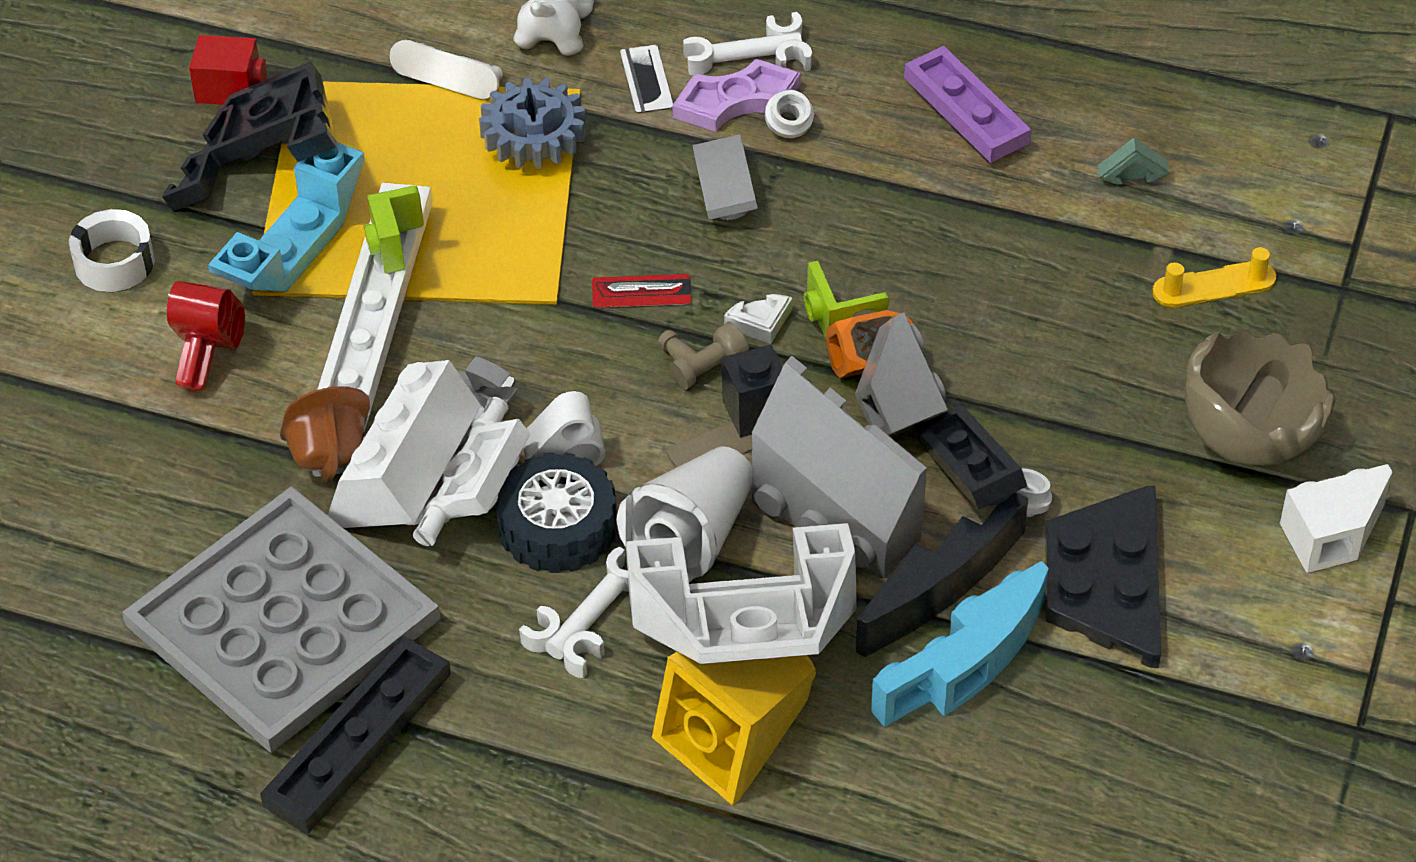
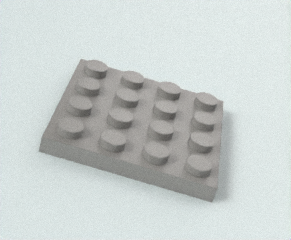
M290 486L122 611V616L127 628L265 749L272 753L360 684L404 636L414 641L440 620L439 606L295 488Z

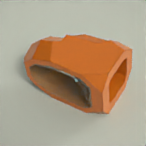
M884 310L834 322L826 329V348L832 370L839 379L863 373L879 327L901 313ZM907 317L909 324H914L913 321H911Z

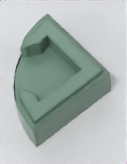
M1132 138L1098 164L1099 177L1115 184H1123L1122 180L1146 178V182H1151L1170 172L1166 158L1135 138Z

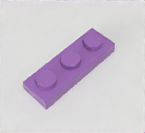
M945 46L905 64L904 78L990 163L1030 144L1031 129Z

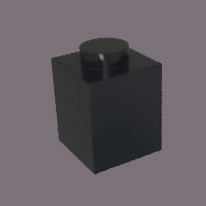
M772 345L721 357L723 403L739 437L752 435L757 420L783 368Z

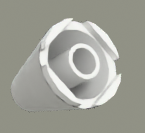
M724 446L717 447L633 489L620 503L616 519L619 536L624 546L626 547V541L682 537L688 581L690 583L694 578L702 577L713 566L752 488L751 464L737 450Z

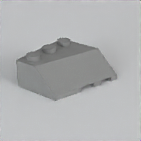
M791 356L785 362L752 431V502L756 503L768 515L778 516L795 527L848 523L855 548V565L860 568H867L885 578L922 537L927 467L875 424L865 427L861 426L843 408L846 400L832 388H829L824 394L802 376L807 368Z

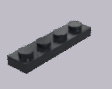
M404 636L260 793L263 807L309 834L451 675L449 661Z

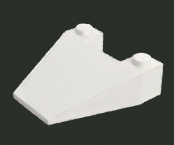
M844 523L793 528L794 575L696 584H689L682 537L626 541L633 628L700 664L819 654L857 609L855 548L849 525Z

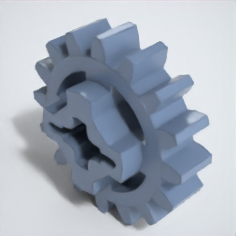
M529 77L524 78L523 86L520 87L507 82L505 83L506 93L502 94L492 91L490 93V103H482L481 117L479 118L481 138L485 139V149L488 152L497 150L500 162L514 157L516 167L521 168L526 160H533L536 168H542L543 159L550 158L551 161L558 164L561 162L560 152L564 151L574 154L576 153V142H584V128L586 127L585 107L580 106V96L578 94L568 95V88L564 83L554 89L550 87V79L544 78L540 85H533Z

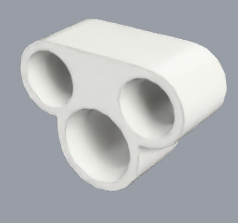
M572 391L559 395L527 427L530 436L523 447L525 460L533 456L535 458L544 456L545 453H554V455L571 453L575 454V457L583 459L585 457L590 459L597 466L605 457L600 422L597 417L592 415L587 395L581 392Z

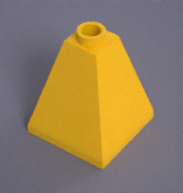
M675 652L667 659L652 738L733 806L742 798L808 701L812 681L816 675V668L807 655L700 664L679 652Z

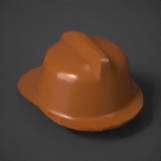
M332 386L304 394L289 404L284 413L280 437L282 440L287 441L295 464L304 470L319 471L325 483L331 482L337 468L349 465L353 452L363 441L364 426L370 410L369 396L362 390L353 387Z

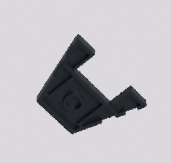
M310 61L230 94L202 135L207 142L206 146L202 151L187 157L181 166V170L186 176L178 187L174 184L168 185L162 198L172 211L209 198L221 165L238 158L242 161L250 160L257 156L263 148L278 142L288 144L287 148L297 162L335 148L337 146V139L322 77L313 63Z

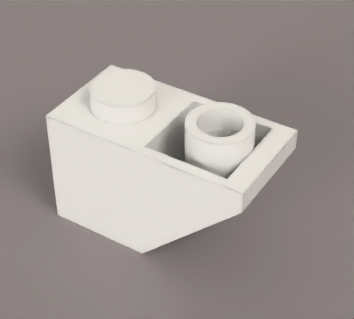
M1388 464L1370 469H1356L1346 475L1319 482H1305L1287 490L1280 525L1306 573L1358 560L1385 504L1392 476V470Z

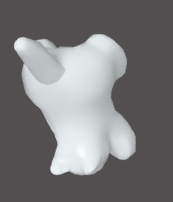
M529 0L522 5L518 14L517 30L513 37L515 44L522 49H532L540 41L549 40L556 44L562 55L569 56L579 53L584 46L582 37L579 35L581 28L580 19L587 17L592 12L594 1Z

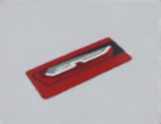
M688 274L594 277L592 279L593 307L690 304V276Z

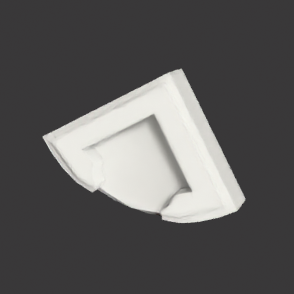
M769 294L766 295L765 300L753 301L745 305L744 301H741L726 312L724 324L731 322L743 335L771 344L792 311L793 298L785 295Z

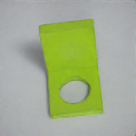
M818 260L808 263L807 291L804 292L805 309L811 322L818 321L825 339L826 329L834 322L851 318L862 310L869 309L875 312L888 310L889 298L886 292L836 303ZM873 331L861 333L860 338L876 334Z

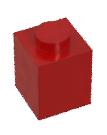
M198 36L189 66L195 103L223 105L230 94L266 80L267 64L265 59L259 58L256 38Z

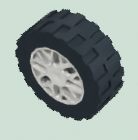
M545 453L544 456L538 458L533 456L526 459L522 465H516L510 470L509 476L506 478L498 494L496 510L499 537H502V545L507 552L510 551L513 554L514 560L520 564L523 562L529 565L530 569L536 571L540 569L548 570L549 573L579 570L581 566L585 564L591 565L598 560L599 555L606 553L611 547L612 538L615 539L617 502L614 484L612 480H608L607 472L601 466L598 468L593 464L592 460L585 457L583 459L575 457V454L564 453V455Z

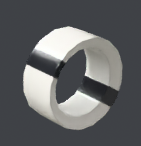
M109 209L95 212L85 217L72 229L68 240L76 276L85 286L97 291L116 292L129 289L141 283L152 272L155 263L148 225L140 216L127 210ZM125 241L138 246V249L130 257L120 262L104 264L87 259V256L94 248L107 242Z

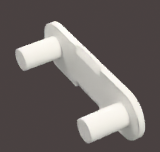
M401 40L395 43L390 50L391 65L399 74L479 99H487L492 91L497 92L499 81L503 77L502 70L498 66H490L477 60L457 56L411 40Z

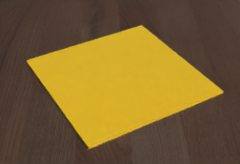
M323 82L337 142L364 152L365 160L340 230L288 291L253 290L252 294L254 296L346 298L365 239L364 225L369 224L371 219L367 195L379 193L383 182L431 187L432 206L404 300L557 305L574 154L564 151L560 152L561 162L558 164L551 161L550 158L543 159L542 168H536L533 160H526L521 168L516 167L514 157L500 162L497 150L488 152L485 149V139L481 138L479 118L481 117L482 103H490V97L479 99L429 84ZM499 87L497 92L506 93L505 87ZM568 88V95L578 94L580 96V89ZM281 143L264 234L298 196L294 166L298 162L287 148L288 144Z

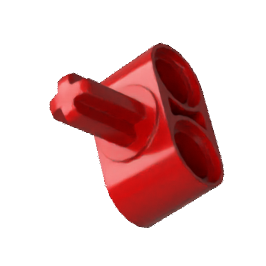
M176 281L173 284L167 303V322L178 337L184 341L175 379L177 386L190 391L204 390L207 385L215 347L237 349L239 347L245 328V308L230 289Z

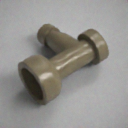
M727 322L717 328L713 335L714 343L699 352H696L687 343L681 341L680 337L673 330H667L660 335L658 345L674 359L670 363V370L677 383L683 389L687 390L695 385L697 382L696 377L720 364L721 357L750 350L745 337L733 323Z

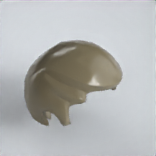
M1240 330L1228 338L1222 337L1220 332L1211 334L1194 349L1186 368L1185 403L1194 430L1212 451L1228 461L1239 464H1281L1309 449L1323 435L1337 398L1328 390L1326 376L1314 371L1311 346L1306 343L1291 345L1282 334L1272 333L1263 338L1251 335L1248 330Z

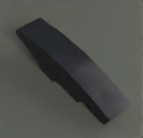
M1017 492L1011 494L1006 501L997 504L982 525L962 516L935 553L915 543L857 618L856 653L866 657L914 632L956 603L993 570L1025 533L1028 498Z

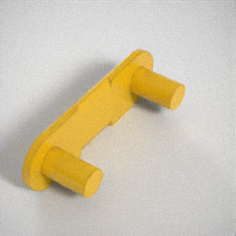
M1258 247L1252 251L1249 262L1227 265L1214 270L1184 273V267L1181 264L1170 263L1166 267L1165 277L1158 279L1154 283L1152 294L1154 299L1163 306L1171 308L1267 291L1275 284L1276 272L1268 265L1270 252L1263 247Z

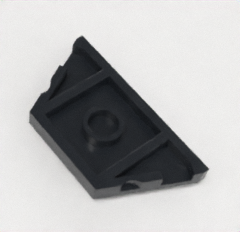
M1145 486L1047 520L1045 565L1049 570L1045 595L1046 622L1069 632L1082 633L1089 641L1109 650L1113 643L1142 655V665L1149 668H1159L1161 636L1156 487Z

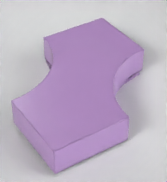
M755 59L745 69L730 75L706 76L695 74L672 105L673 118L717 132L723 124L735 117L749 113H765L768 101L775 94L785 90L797 91L801 86V73Z

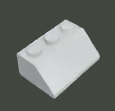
M450 360L408 364L400 373L397 384L384 406L377 412L375 421L360 446L353 452L351 461L338 482L328 516L342 528L414 524L481 407V404Z

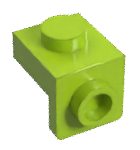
M408 186L367 195L372 224L364 225L366 242L370 255L380 254L385 274L405 269L399 232L421 228L424 225L421 199L417 186Z

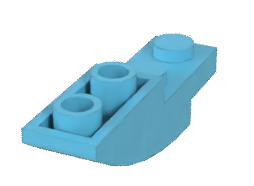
M1043 561L1024 571L1012 572L998 586L980 596L973 595L963 600L952 611L950 635L948 637L940 636L933 639L926 645L923 651L901 663L894 662L887 665L879 672L877 677L873 678L871 712L884 727L930 701L943 716H946L973 698L1009 665L1032 632L1045 602L1049 568Z

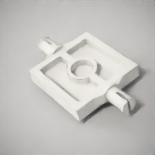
M490 397L487 400V404L479 418L474 420L473 424L469 426L414 524H407H419L413 532V537L418 543L424 546H433L444 523H447L452 518L488 513L496 503L503 483L510 470L518 463L519 454L530 436V432L519 419L501 422L509 410L504 400L497 397L492 399Z

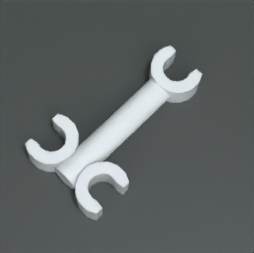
M793 12L791 25L787 27L777 25L773 15L767 16V37L711 44L702 37L684 39L683 54L684 58H688L689 75H703L712 68L713 63L776 55L775 65L786 68L787 61L798 60L803 64L804 71H810L812 67V50L807 43L802 42L801 15L798 12Z
M618 547L610 552L606 561L607 575L561 627L559 615L550 607L540 606L537 609L538 624L547 629L534 631L530 627L523 625L519 631L520 642L524 648L531 652H548L556 659L564 657V665L568 673L578 678H584L587 675V661L577 655L588 652L600 659L605 655L602 638L596 633L587 630L622 591H629L628 570L621 569L625 564V549Z

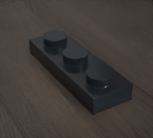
M962 404L915 427L919 441L924 449L978 510L986 506L1000 504L1006 501L1011 494L1028 486L1022 468Z

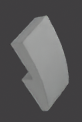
M740 134L692 145L709 220L715 218L733 220L744 216L747 211L758 209Z

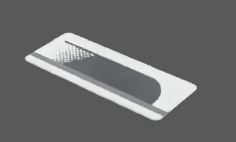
M656 45L622 49L620 54L635 111L645 112L671 108L673 102L658 47Z

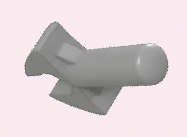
M476 356L465 372L458 371L471 392L478 397L483 408H485L486 402L490 397L491 399L497 397L508 403L518 390L516 387H502L510 373L481 357Z

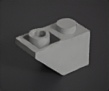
M904 312L894 316L879 327L855 393L868 425L875 424L889 437L916 427L948 410L944 402L946 400L944 385L935 372L930 371L923 355L924 342L922 336L914 324H909Z

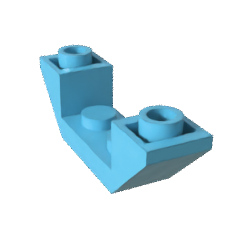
M337 142L335 148L298 162L294 166L298 191L296 199L260 240L236 232L208 264L209 272L252 290L288 291L343 226L365 160L364 152Z

